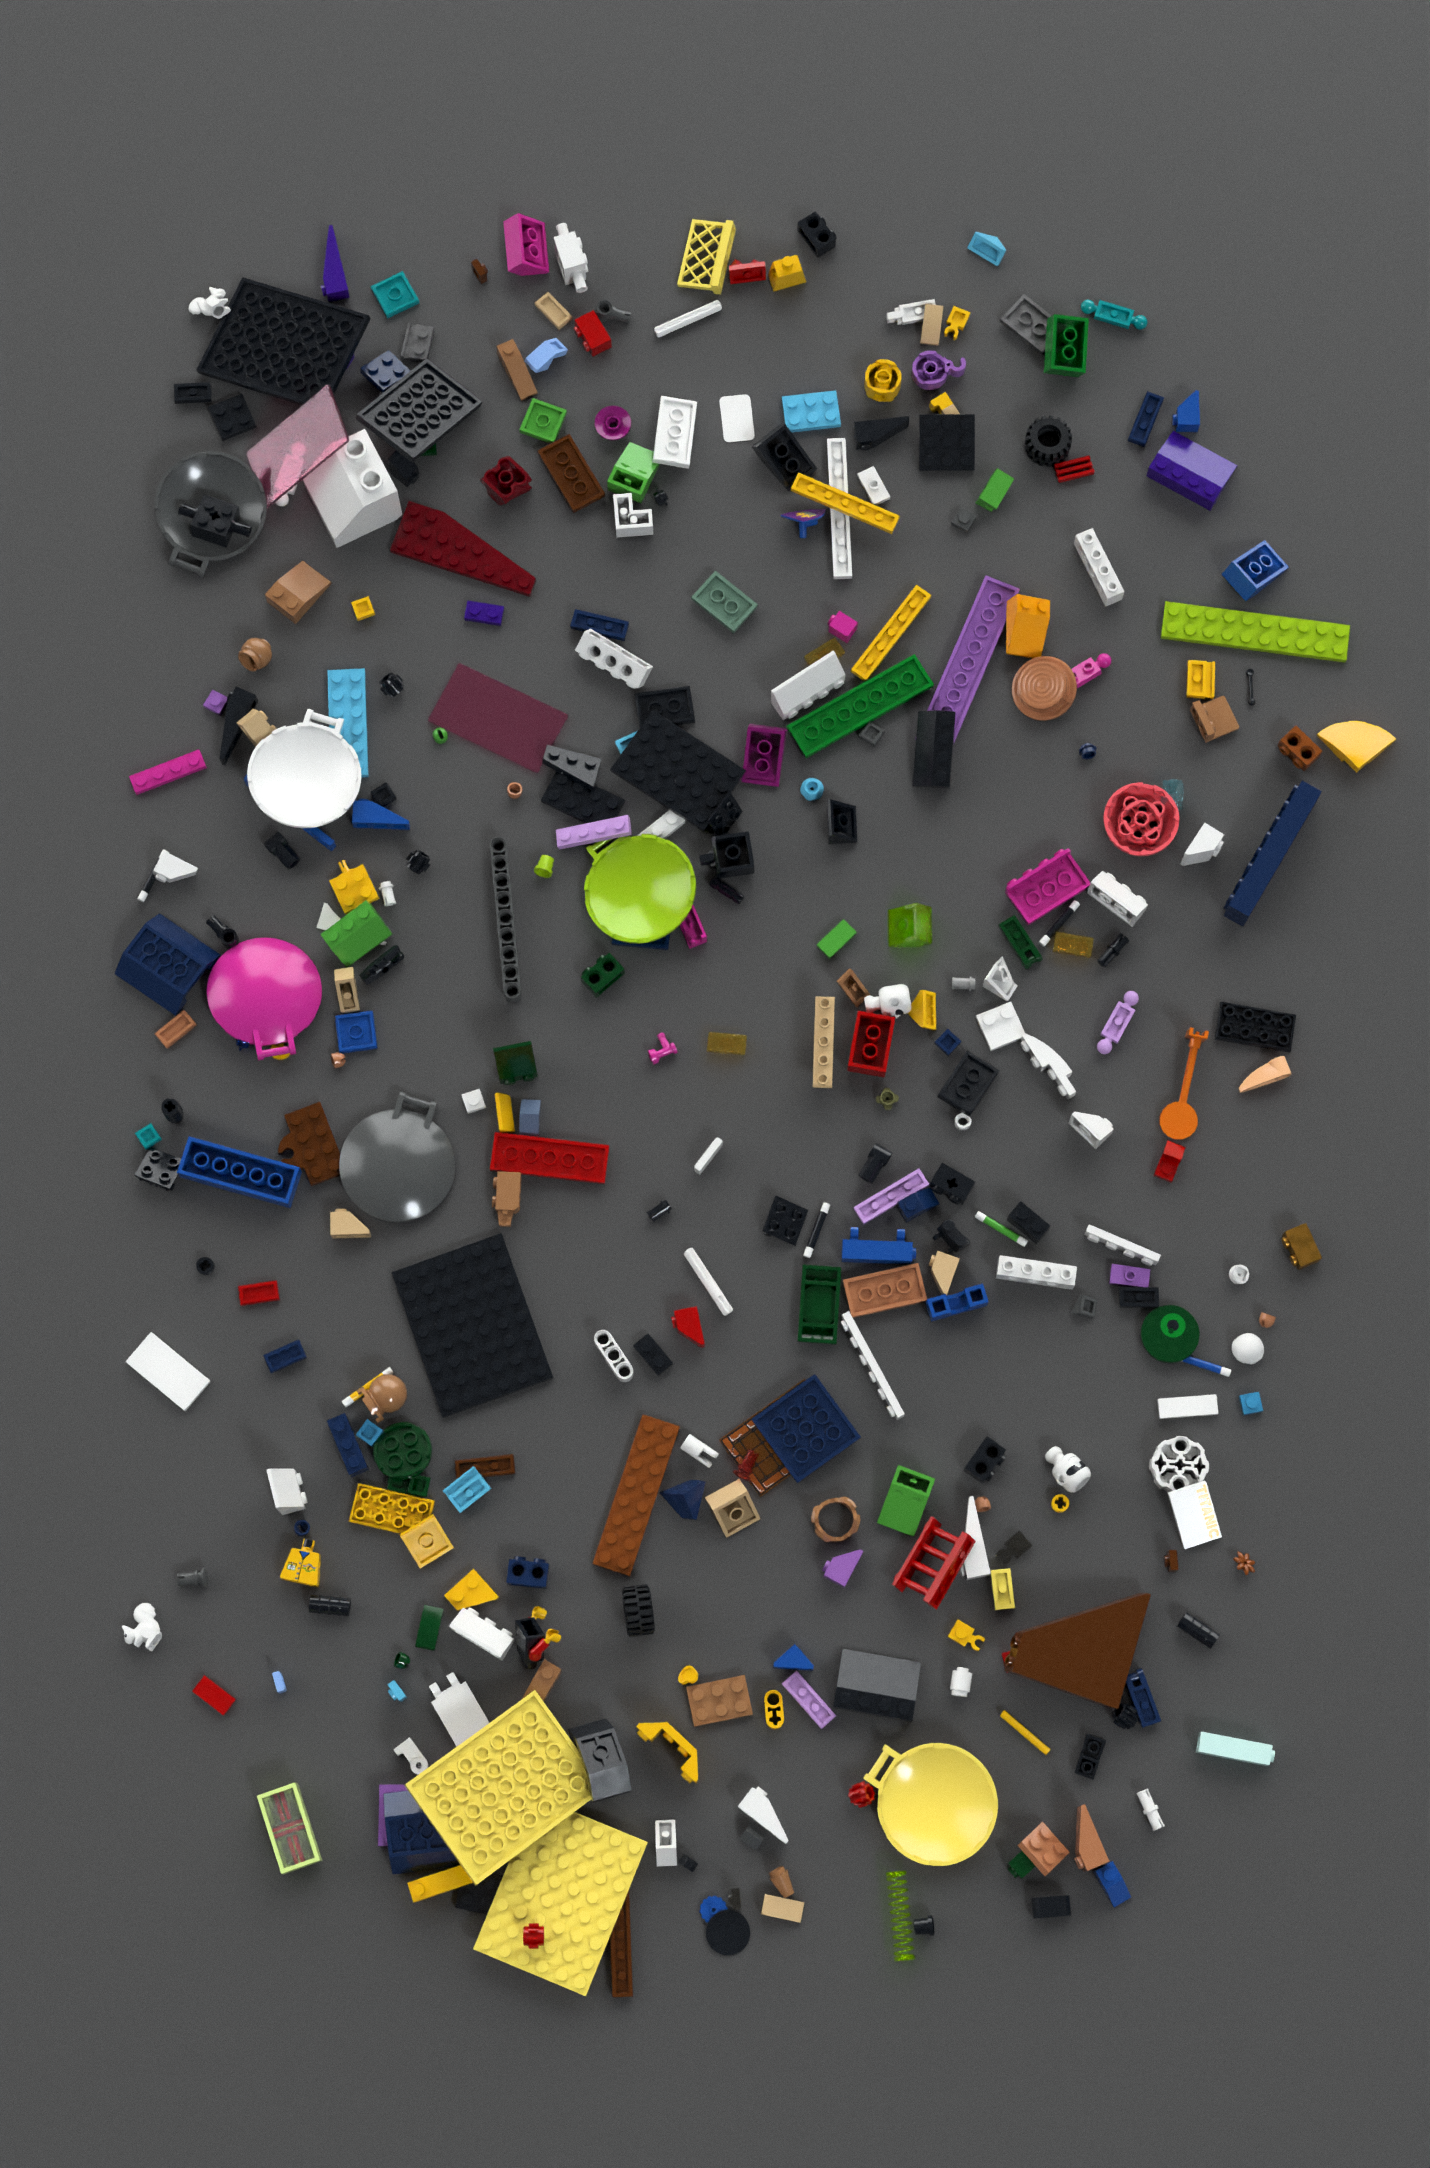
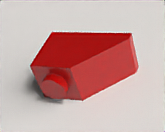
M697 1306L674 1311V1316L671 1317L673 1328H677L680 1335L700 1348L705 1347Z

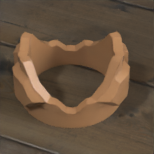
M843 1496L828 1499L815 1506L811 1516V1523L814 1524L817 1537L824 1542H842L853 1533H856L860 1524V1515L855 1510L857 1507L855 1503ZM828 1504H842L852 1514V1527L842 1537L828 1535L819 1525V1513Z

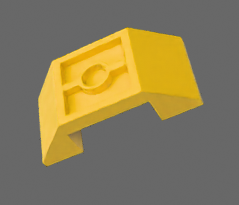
M668 1722L639 1723L636 1726L639 1730L637 1735L645 1742L649 1740L652 1743L663 1731V1737L671 1744L675 1742L679 1746L677 1750L685 1758L688 1755L690 1756L681 1767L683 1772L681 1776L688 1783L693 1781L696 1784L698 1782L697 1749Z

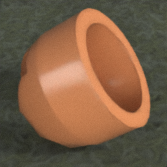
M512 782L508 785L507 793L509 797L517 799L521 796L522 786L519 783Z
M336 1052L331 1054L334 1069L345 1064L346 1060L343 1059L345 1058L343 1053Z
M1261 1312L1259 1323L1262 1327L1269 1328L1274 1324L1276 1317Z
M978 1497L975 1500L977 1512L991 1509L988 1498Z

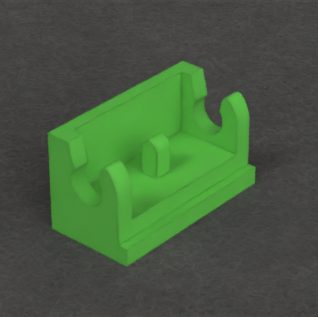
M997 468L975 504L990 512L993 509L996 510L1014 478Z

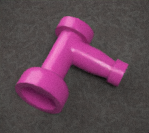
M663 1032L657 1035L663 1049L658 1051L655 1049L648 1050V1055L653 1065L657 1064L661 1057L671 1053H678L675 1044H669Z

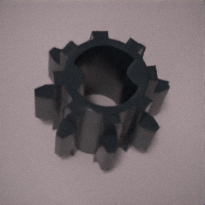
M388 673L380 680L379 684L382 686L380 690L386 696L395 697L404 689L403 680L398 674Z
M419 849L410 852L406 858L408 860L406 863L407 867L417 874H421L423 871L426 872L431 865L428 863L430 861L429 856Z
M1120 1703L1119 1708L1114 1709L1112 1712L1113 1723L1123 1729L1134 1727L1136 1722H1138L1137 1710L1127 1703Z

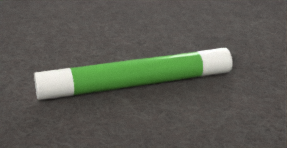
M980 1211L975 1215L976 1219L1023 1247L1026 1246L1027 1239Z

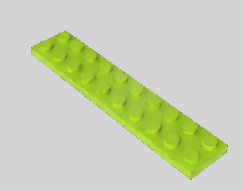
M1165 601L1160 639L1345 663L1347 660L1350 625Z

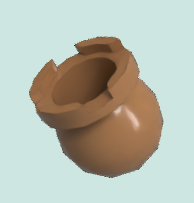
M384 1374L377 1377L371 1383L369 1390H365L364 1387L357 1390L359 1395L363 1393L365 1396L362 1400L370 1413L378 1416L375 1419L377 1423L384 1420L382 1416L384 1413H393L399 1410L407 1399L405 1383L399 1377L392 1374Z

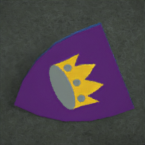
M826 509L793 511L781 514V517L799 522V538H806V527L817 525L818 519L825 515Z

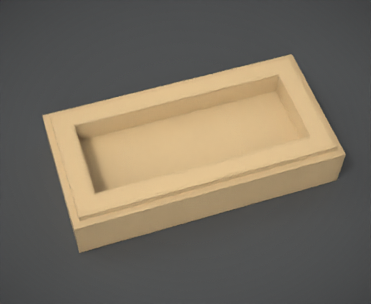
M549 292L535 302V306L558 330L573 319L570 313Z

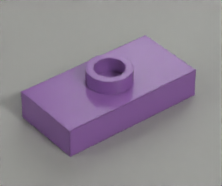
M1112 1264L1109 1284L1126 1287H1148L1151 1269Z

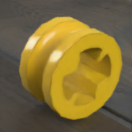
M1063 1494L1055 1495L1051 1501L1052 1509L1058 1513L1066 1511L1069 1507V1499ZM1058 1498H1061L1062 1502L1065 1503V1507L1062 1506V1509H1059L1058 1505L1055 1504V1500L1058 1501Z

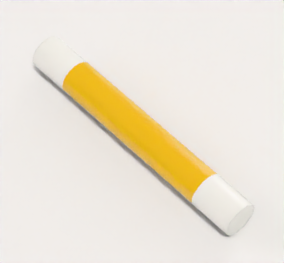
M389 1367L362 1387L365 1390H369L371 1383L377 1377L384 1374H394V1372ZM355 1391L345 1398L342 1403L345 1407H348L362 1397L363 1393L359 1395Z

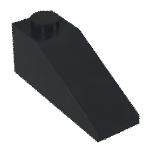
M909 416L854 422L853 430L856 450L867 451L875 448L909 426Z

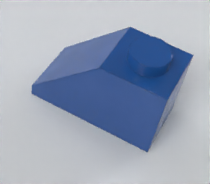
M1195 390L1177 407L1176 414H1173L1172 425H1175L1176 432H1198L1200 426L1199 390Z
M1113 1861L1093 1871L1113 1907L1131 1898L1127 1886Z

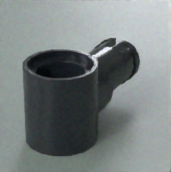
M215 915L211 916L212 921L210 919L206 921V924L217 934L216 936L221 940L225 948L230 949L239 943V937L235 930L225 926ZM228 936H234L231 942H226L225 939Z

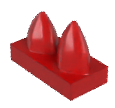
M735 259L729 266L730 284L766 280L765 261L759 262L753 259L750 263L742 264L739 260Z

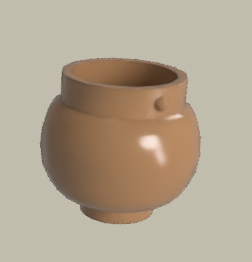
M250 638L242 645L241 651H239V661L246 669L252 672L264 668L272 659L270 644L264 639Z

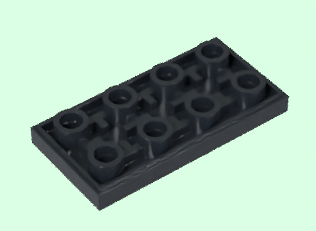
M1220 1002L1214 1040L1290 1053L1296 1015Z

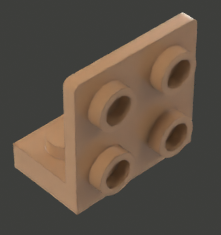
M1225 696L1218 697L1204 704H1201L1200 700L1192 703L1190 712L1205 743L1239 729L1238 722Z

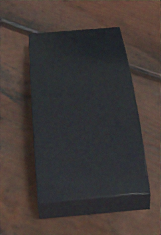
M1090 1733L1086 1734L1074 1773L1092 1780L1094 1779L1106 1739Z

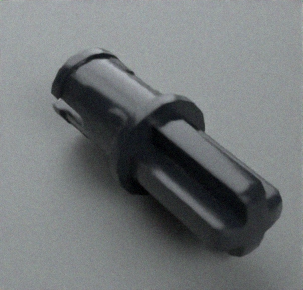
M1120 933L1111 945H1107V949L1098 958L1097 962L1102 967H1106L1115 956H1119V952L1129 942V939Z

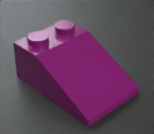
M749 724L743 765L746 773L742 778V782L779 787L787 728Z

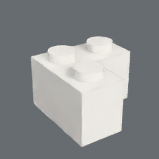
M632 493L613 494L616 537L653 535L652 509L633 510Z

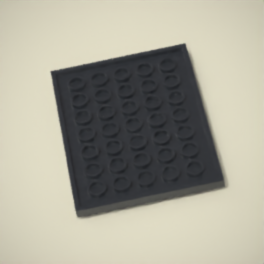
M242 277L228 305L231 311L222 317L196 369L197 372L325 413L370 322V316Z
M502 1233L392 1272L443 1418L553 1379Z

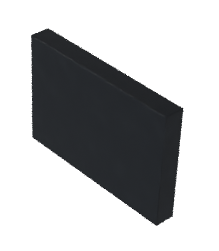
M690 686L634 694L639 728L652 710L675 725L695 723Z
M966 1051L937 1097L970 1117L1000 1070Z

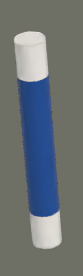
M1191 1356L1182 1361L1227 1377L1231 1373V1369Z

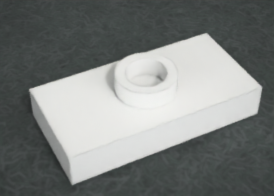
M874 466L857 473V477L873 505L877 506L890 500V495Z

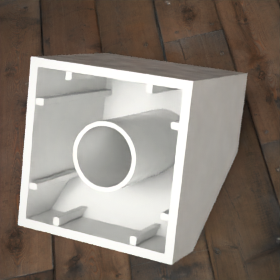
M365 429L331 444L302 478L304 486L336 548L403 517L398 491Z

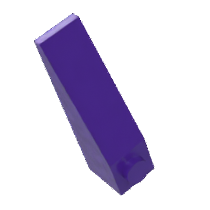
M329 225L323 272L324 285H321L323 296H327L328 302L350 298L333 225Z

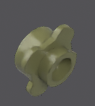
M884 1088L881 1095L876 1097V1102L881 1103L885 1110H891L892 1105L899 1100V1096L894 1094L890 1088Z

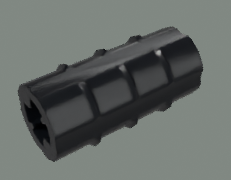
M173 1098L165 1099L162 1102L161 1109L166 1119L171 1123L181 1122L184 1112L179 1102Z
M322 1595L310 1596L309 1612L338 1616H349L351 1598Z
M1187 1612L1177 1625L1185 1633H1188L1210 1649L1220 1636L1212 1628H1209Z

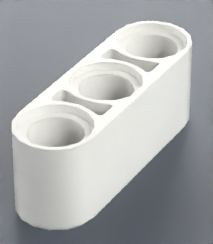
M606 1330L598 1331L594 1336V1342L599 1352L619 1381H630L633 1378L632 1365L612 1335ZM600 1336H607L609 1340L606 1344H600L598 1338ZM611 1352L619 1354V1358L615 1361L610 1360L608 1356ZM622 1368H628L630 1374L623 1377L619 1374V1371Z

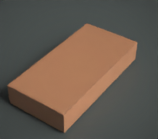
M183 1010L159 1029L155 1036L168 1049L197 1026V1024Z

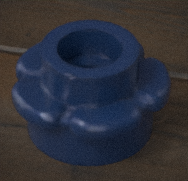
M1085 743L1079 749V755L1082 756V759H1091L1096 756L1097 747L1091 743Z

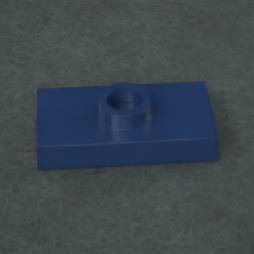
M299 1339L263 1355L271 1374L307 1358Z

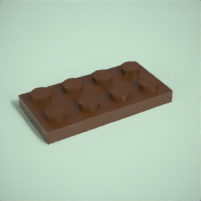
M570 434L537 451L573 513L605 497V492Z

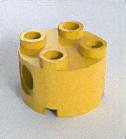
M879 359L868 366L865 372L864 389L867 397L875 401H893L900 391L901 371L894 362L887 359Z

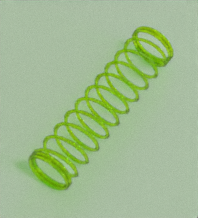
M894 1871L885 1873V1876L888 1877L886 1878V1881L901 1882L887 1886V1889L903 1890L888 1894V1897L905 1898L890 1902L888 1904L889 1906L903 1907L891 1910L889 1912L890 1914L905 1915L893 1918L890 1920V1922L907 1923L892 1927L891 1930L909 1931L892 1936L893 1939L907 1940L895 1943L892 1945L893 1947L909 1948L894 1952V1955L902 1956L894 1957V1961L916 1959L915 1955L913 1954H898L913 1950L915 1948L913 1946H899V1944H904L913 1941V1938L897 1937L901 1935L910 1934L913 1931L909 1929H895L911 1925L912 1922L894 1921L897 1919L911 1916L910 1913L895 1912L910 1908V1905L893 1904L897 1902L906 1901L909 1899V1897L891 1896L907 1892L908 1889L890 1888L893 1886L906 1884L908 1882L907 1880H892L891 1878L904 1876L907 1874V1871Z

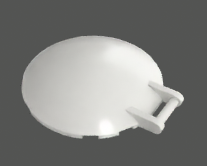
M307 709L303 723L280 727L259 742L249 760L247 779L254 801L267 816L287 826L314 828L333 822L352 806L361 786V767L355 750L340 735L344 719H335ZM311 720L335 726V729L313 723Z

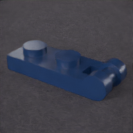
M1142 1668L1137 1669L1135 1673H1128L1125 1684L1134 1708L1137 1710L1136 1713L1138 1714L1141 1727L1144 1728L1161 1722ZM1139 1680L1141 1685L1134 1687L1133 1682Z

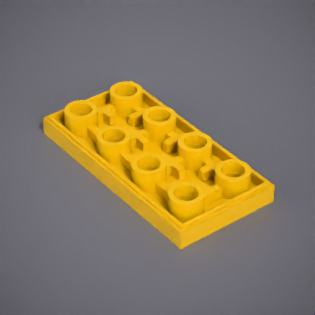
M358 1483L349 1522L401 1534L432 1515L435 1501Z

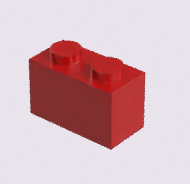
M594 310L575 319L574 332L578 338H582V345L585 351L590 352L592 357L612 347L611 338Z

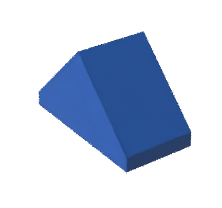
M794 1644L774 1662L773 1668L813 1671L814 1665Z

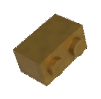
M1307 1223L1287 1230L1282 1234L1283 1246L1285 1249L1288 1248L1291 1254L1289 1256L1290 1261L1298 1270L1315 1264L1322 1259Z

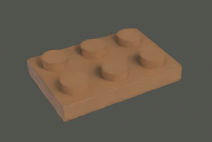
M745 1675L686 1687L694 1727L753 1715Z

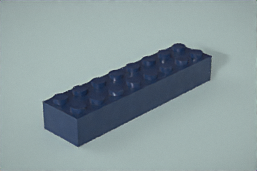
M1303 780L1299 786L1295 784L1288 799L1283 804L1272 826L1263 838L1260 847H1258L1251 862L1246 867L1242 878L1239 879L1235 889L1223 907L1226 910L1223 915L1224 917L1242 927L1245 925L1322 791Z

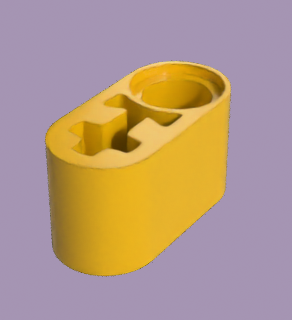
M770 1690L764 1697L765 1718L767 1726L770 1729L776 1730L782 1727L784 1723L783 1701L780 1692ZM771 1694L777 1695L779 1698L778 1704L770 1705L767 1701L768 1696ZM780 1708V1711L776 1710V1717L780 1718L781 1721H778L777 1725H773V1722L769 1721L773 1713L772 1711L768 1712V1709Z

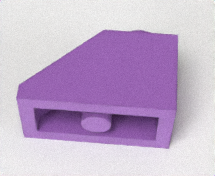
M856 1550L833 1557L831 1562L827 1560L822 1569L825 1572L823 1577L845 1588L863 1551Z

